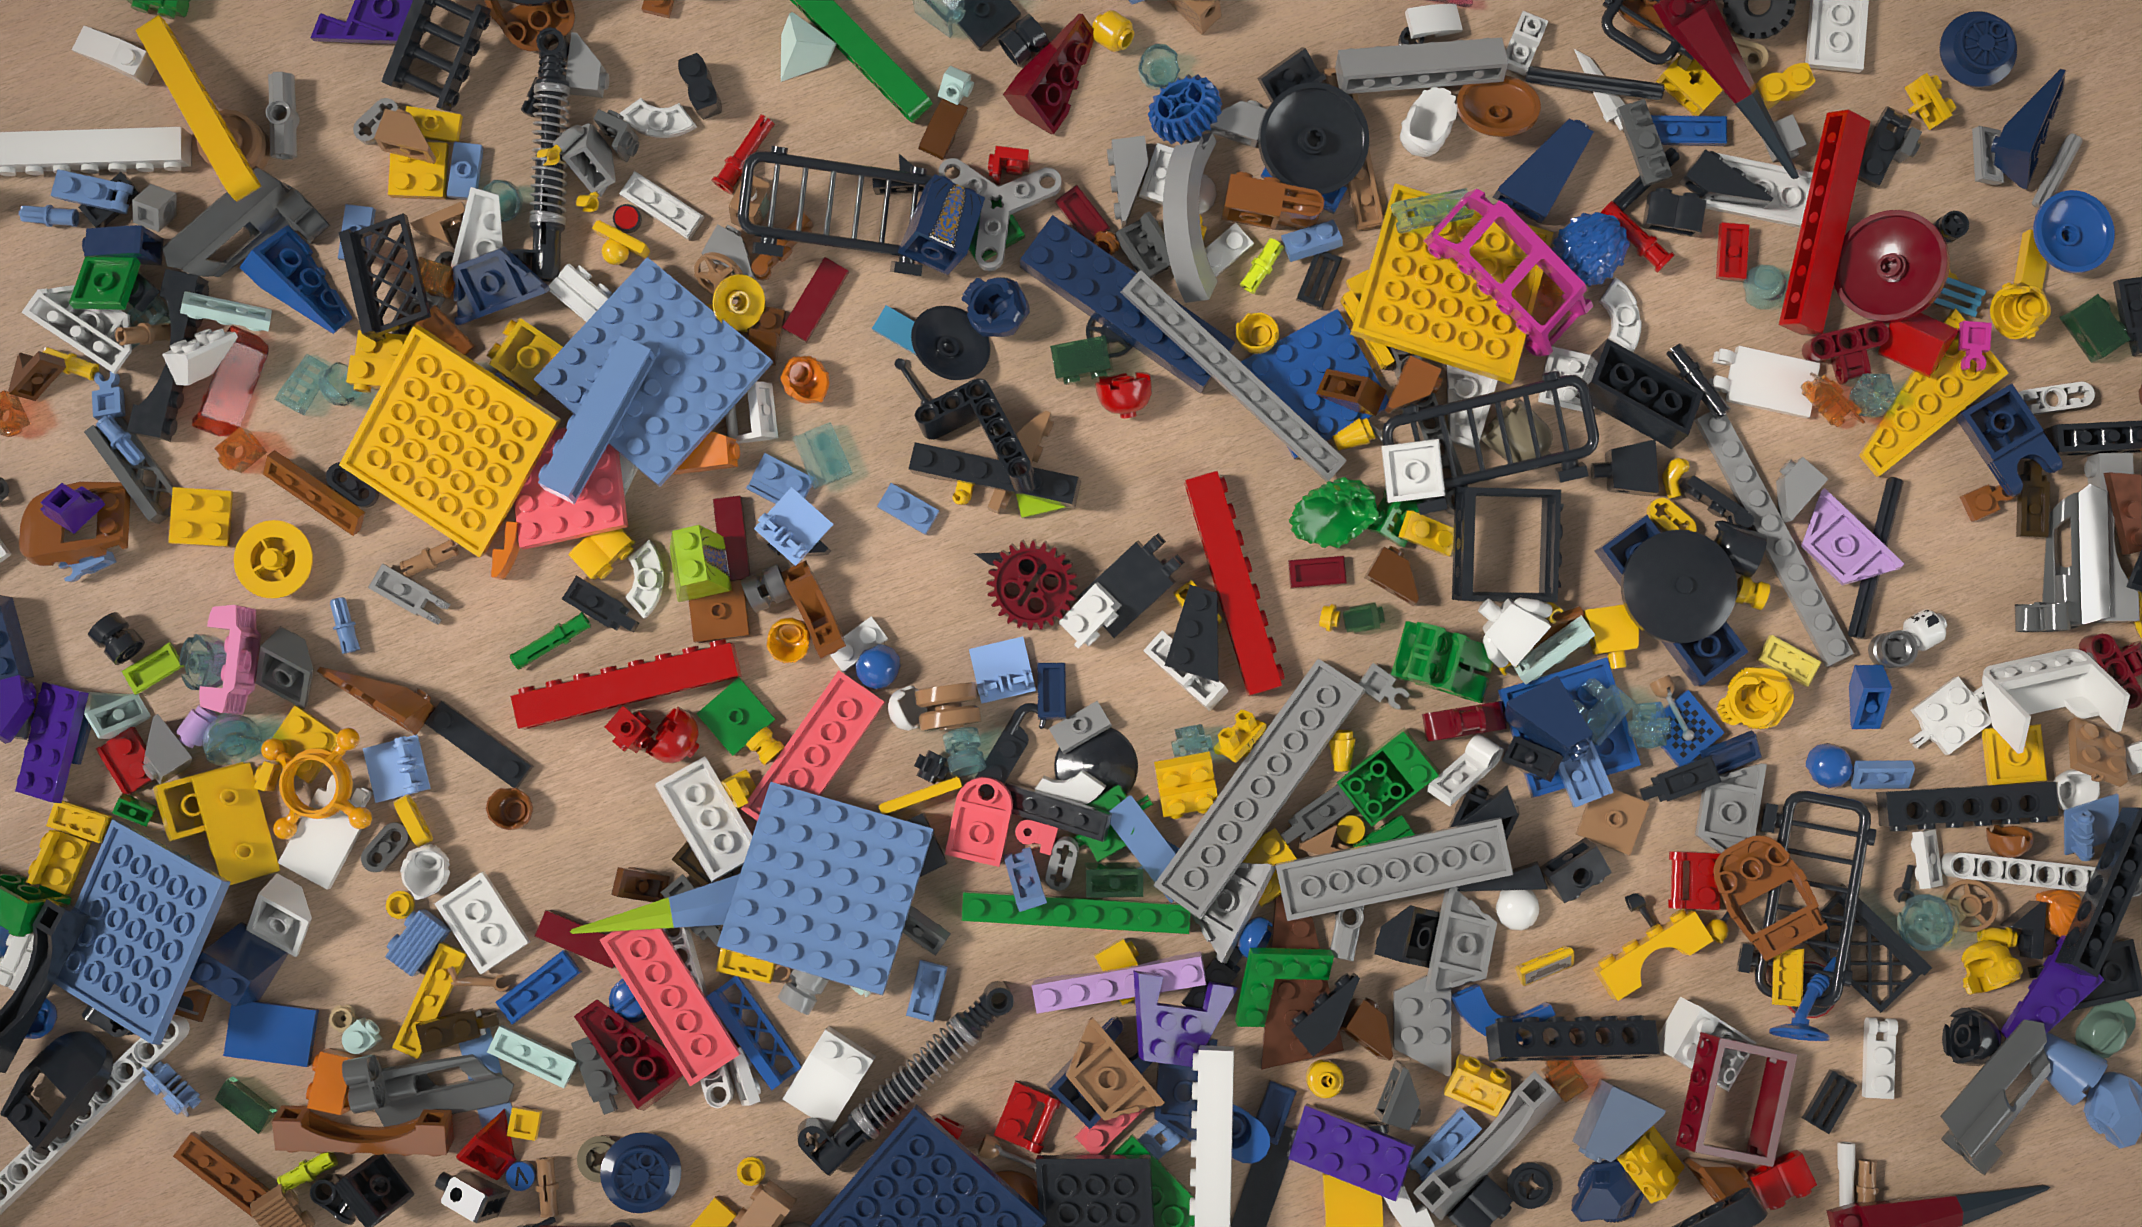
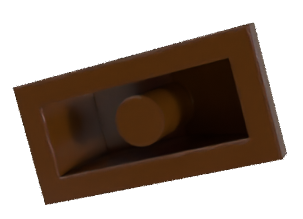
M1326 369L1316 394L1355 412L1376 416L1387 390L1369 377Z
M1393 546L1381 548L1364 578L1408 604L1415 605L1419 600L1409 560L1403 558L1404 553Z
M1367 997L1365 999L1353 998L1339 1030L1378 1059L1390 1061L1393 1057L1386 1015L1378 1010L1380 1006Z

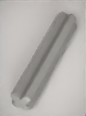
M2073 133L2066 136L2032 200L2034 207L2039 209L2048 198L2055 195L2083 142L2080 136Z

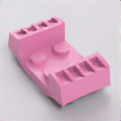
M238 605L212 607L207 627L230 630L224 644L227 657L226 664L223 665L221 670L223 688L200 686V707L220 713L243 714L248 695L255 690L261 634L256 629V609Z

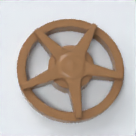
M708 252L701 255L694 266V276L700 285L713 295L721 281L731 276L732 270L735 274L743 273L732 259L716 252ZM712 259L722 261L729 267H725L722 264H715L712 261ZM704 260L709 268L708 272H701L700 266ZM705 279L710 280L714 287L711 286Z
M1965 879L1951 884L1946 889L1941 899V910L1944 918L1951 926L1963 932L1974 933L1986 929L1993 923L1997 916L1998 903L1994 893L1988 886L1976 880ZM1964 885V895L1959 900L1947 899L1948 894L1954 888ZM1969 885L1979 887L1989 897L1979 899L1970 893ZM1991 901L1993 906L1992 915L1986 921L1980 914L1982 905ZM1946 904L1957 907L1960 913L1957 922L1950 917ZM1973 917L1982 924L1977 927L1960 925L1965 918Z

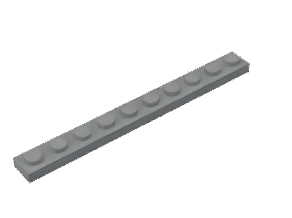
M1138 271L1122 289L1121 294L1324 481H1330L1347 461L1143 271Z
M1709 412L1695 419V423L1739 505L1755 518L1754 525H1751L1752 530L1767 536L1765 554L1825 667L1831 666L1854 654L1727 415L1716 420L1712 413Z

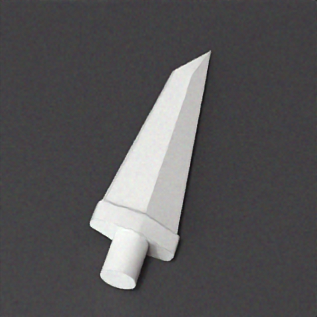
M1574 49L1584 73L1603 75L1590 57ZM1593 91L1606 123L1614 120L1618 129L1623 131L1616 110L1618 107L1625 105L1617 94Z

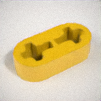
M1658 498L1649 503L1646 513L1651 521L1663 532L1679 530L1673 521L1679 525L1686 523L1685 530L1696 532L1694 520L1669 499ZM1655 505L1658 507L1664 505L1666 507L1664 512L1670 518L1668 519L1664 515L1657 517Z
M406 794L395 800V809L414 844L420 847L433 840L431 831L413 798Z

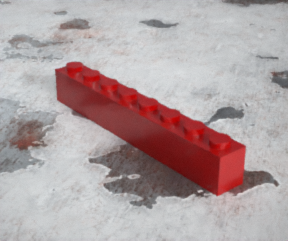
M1849 109L1828 112L1826 114L1780 316V326L1800 335L1823 334L1870 126V120Z
M1218 471L1187 479L1184 482V486L1218 594L1247 696L1281 687V680L1285 679L1281 664H1276L1273 653L1277 652L1275 642L1272 636L1267 637L1265 627L1269 626L1265 610H1259L1257 600L1261 599L1256 583L1251 584L1248 573L1253 572L1249 557H1243L1240 546H1244V540L1240 529L1235 530L1233 520L1236 519V513L1233 504H1227L1224 494L1228 492L1225 477H1219Z
M726 639L717 640L709 643L710 648L699 650V646L682 649L683 654L673 657L670 652L656 655V661L645 663L644 659L628 662V668L617 670V666H610L600 669L601 674L590 676V673L587 672L574 675L573 681L563 683L562 679L548 681L545 683V688L535 690V686L518 689L519 694L510 696L517 728H533L742 677L735 644L727 643Z

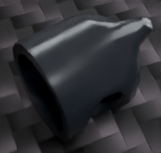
M1723 520L1715 521L1714 526L1718 530V534L1714 542L1728 555L1735 573L1749 578L1752 577L1764 556L1767 536Z

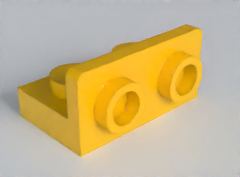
M49 830L40 841L39 847L41 850L37 859L29 867L27 883L32 885L40 884L64 895L70 894L92 841L60 830Z
M1459 1054L1456 1059V1068L1444 1088V1095L1497 1117L1511 1092V1076L1502 1069L1482 1064L1474 1057H1466Z

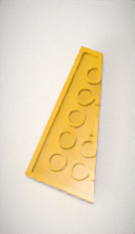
M1955 308L1951 310L1944 323L1959 329V323L1966 320ZM1958 333L1930 378L1912 371L1859 454V457L1876 477L1886 472L2009 374L1991 351L1982 352L1986 359L1984 370L1976 371L1977 364L1974 360L1970 361L1969 369L1962 370L1961 360L1966 356V351L1958 350Z

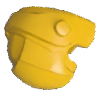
M2008 282L2002 285V289L1994 295L1990 305V317L1995 328L2001 335L2009 339H2031L2035 337L2039 331V326L2051 314V306L2044 292L2039 287L2018 286L2017 283L2011 284Z
M1983 940L1975 942L1966 948L1961 958L1967 972L1965 978H1963V987L1969 995L1988 992L2020 979V975L2023 972L2020 961L2012 957L2007 947L1996 941Z

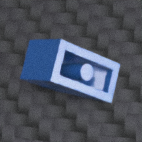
M1883 665L1854 666L1849 683L1850 725L1852 729H1880L1892 690Z

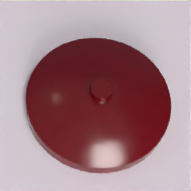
M1887 210L1870 215L1854 225L1844 237L1834 281L1837 294L1849 309L1865 319L1882 323L1909 319L1929 307L1944 288L1950 269V254L1947 243L1935 225L1914 212Z

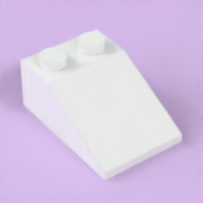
M828 1026L809 1054L783 1100L809 1117L819 1119L831 1129L876 1056Z

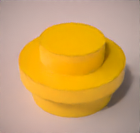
M1336 604L1324 605L1321 611L1319 626L1326 628L1328 632H1331L1333 627L1337 628L1340 622L1341 611H1337Z
M406 891L393 892L386 900V910L395 919L407 918L414 911V898Z
M753 1156L744 1158L737 1167L738 1179L747 1186L759 1184L766 1173L762 1160Z

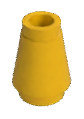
M1367 418L1363 420L1357 419L1332 436L1338 451L1370 444V440L1376 438Z
M1337 730L1329 741L1334 771L1344 772L1351 770L1356 741L1352 730Z

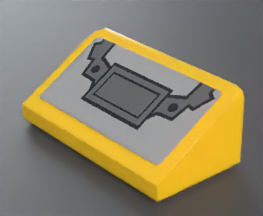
M1562 946L1516 965L1515 970L1521 984L1526 986L1574 965V951L1570 947Z

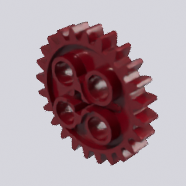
M1036 539L1031 541L1030 546H1027L1026 542L1021 540L1019 549L1012 543L1009 546L1010 554L1005 550L1000 552L1003 561L994 559L993 564L998 569H990L988 571L995 578L986 582V585L994 587L987 595L996 597L991 606H1001L1002 609L998 616L1007 613L1009 615L1007 619L1008 624L1016 619L1018 620L1017 628L1019 629L1026 622L1029 630H1032L1034 623H1037L1042 630L1046 620L1053 626L1055 624L1054 616L1061 620L1064 618V613L1061 609L1070 611L1071 605L1067 600L1074 601L1076 599V595L1071 593L1070 590L1078 588V584L1072 583L1070 580L1076 578L1077 573L1068 572L1073 563L1068 562L1064 564L1063 560L1066 553L1059 556L1056 555L1058 546L1055 545L1051 550H1048L1047 541H1044L1041 547H1037ZM1030 559L1035 565L1034 571H1024L1021 567V560ZM1046 564L1047 567L1037 581L1036 587L1032 589L1024 604L1019 605L1018 601L1028 587V582L1033 579L1040 566ZM1045 575H1055L1059 580V584L1055 587L1048 586L1044 581ZM1009 582L1016 583L1020 588V593L1017 595L1009 594L1006 584ZM1033 597L1040 598L1044 603V608L1041 610L1033 609L1030 605V599Z

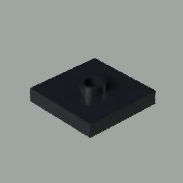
M951 0L944 6L945 12L979 51L1021 17V12L1010 0Z

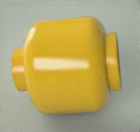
M1109 10L1103 15L1099 14L1093 22L1094 40L1111 52L1125 50L1134 38L1132 22L1114 10Z
M1320 1059L1308 1067L1306 1083L1315 1096L1332 1098L1342 1090L1344 1075L1334 1062L1328 1059Z

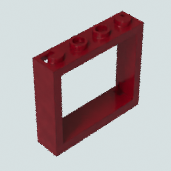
M1700 1032L1676 1146L1695 1153L1773 1167L1797 1054ZM1725 1048L1767 1057L1747 1151L1704 1144Z

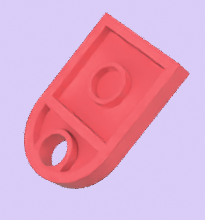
M977 777L967 782L961 788L955 802L945 855L997 867L1001 866L1013 810L1012 796L1008 788L1001 781L992 777ZM981 785H991L995 791L994 797L991 799L983 798L979 791Z

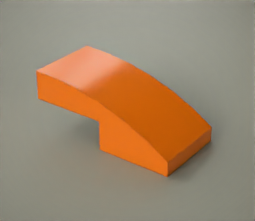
M506 522L504 550L493 549L492 578L504 580L516 560L520 549L517 532L518 522Z

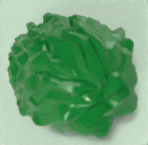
M1342 477L1334 480V482L1328 481L1319 488L1309 491L1308 495L1302 496V500L1294 505L1295 509L1289 519V523L1293 525L1290 530L1297 539L1307 541L1309 544L1316 543L1322 548L1328 546L1340 548L1341 545L1348 544L1351 539H1355L1364 530H1367L1378 519L1379 514L1375 502L1376 496L1362 480Z

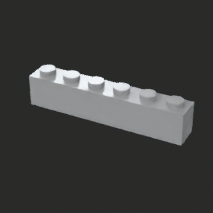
M1501 37L1338 50L1335 69L1339 89L1347 94L1503 82L1508 67V60Z

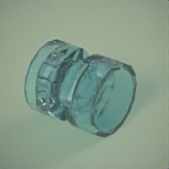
M960 728L943 735L945 751L951 755L947 759L951 776H968L981 772L986 768L983 752L978 750L981 746V740L977 728Z

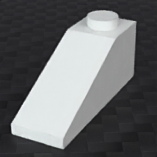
M83 26L72 48V51L146 86L156 69L147 51L87 26Z

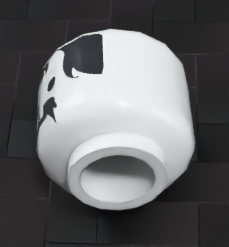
M1924 609L1905 620L1902 631L1913 635L1917 641L1918 650L1926 651L1945 639L1947 622L1941 614Z

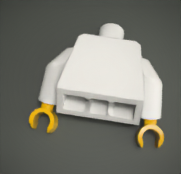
M1489 598L1483 602L1478 609V612L1488 619L1487 623L1483 626L1485 633L1483 643L1488 658L1504 676L1508 675L1505 669L1510 665L1516 668L1520 661L1549 630L1551 625L1548 620L1553 624L1557 622L1552 616L1557 611L1563 612L1560 607L1553 602L1545 603L1540 600L1518 598L1515 601L1508 598L1500 607Z

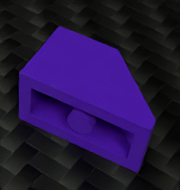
M20 675L0 680V741L5 744L12 742L35 709L36 689L32 682H29Z

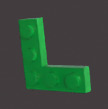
M1250 948L1235 1017L1237 1026L1265 1027L1275 979L1329 980L1334 959L1332 951L1327 949Z

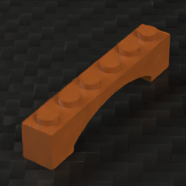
M281 1105L272 1120L275 1151H287L290 1153L307 1151L316 1153L343 1152L345 1154L372 1153L374 1155L401 1154L403 1156L414 1154L437 1157L447 1155L454 1141L452 1110L423 1109L418 1118L405 1123L384 1127H359L323 1118L311 1112L307 1106Z

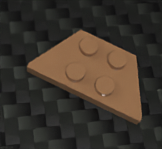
M1091 1017L1087 1022L1067 1070L1066 1076L1104 1121L1116 1118L1122 1114H1131L1141 1109L1163 1105L1165 1102L1096 1020Z

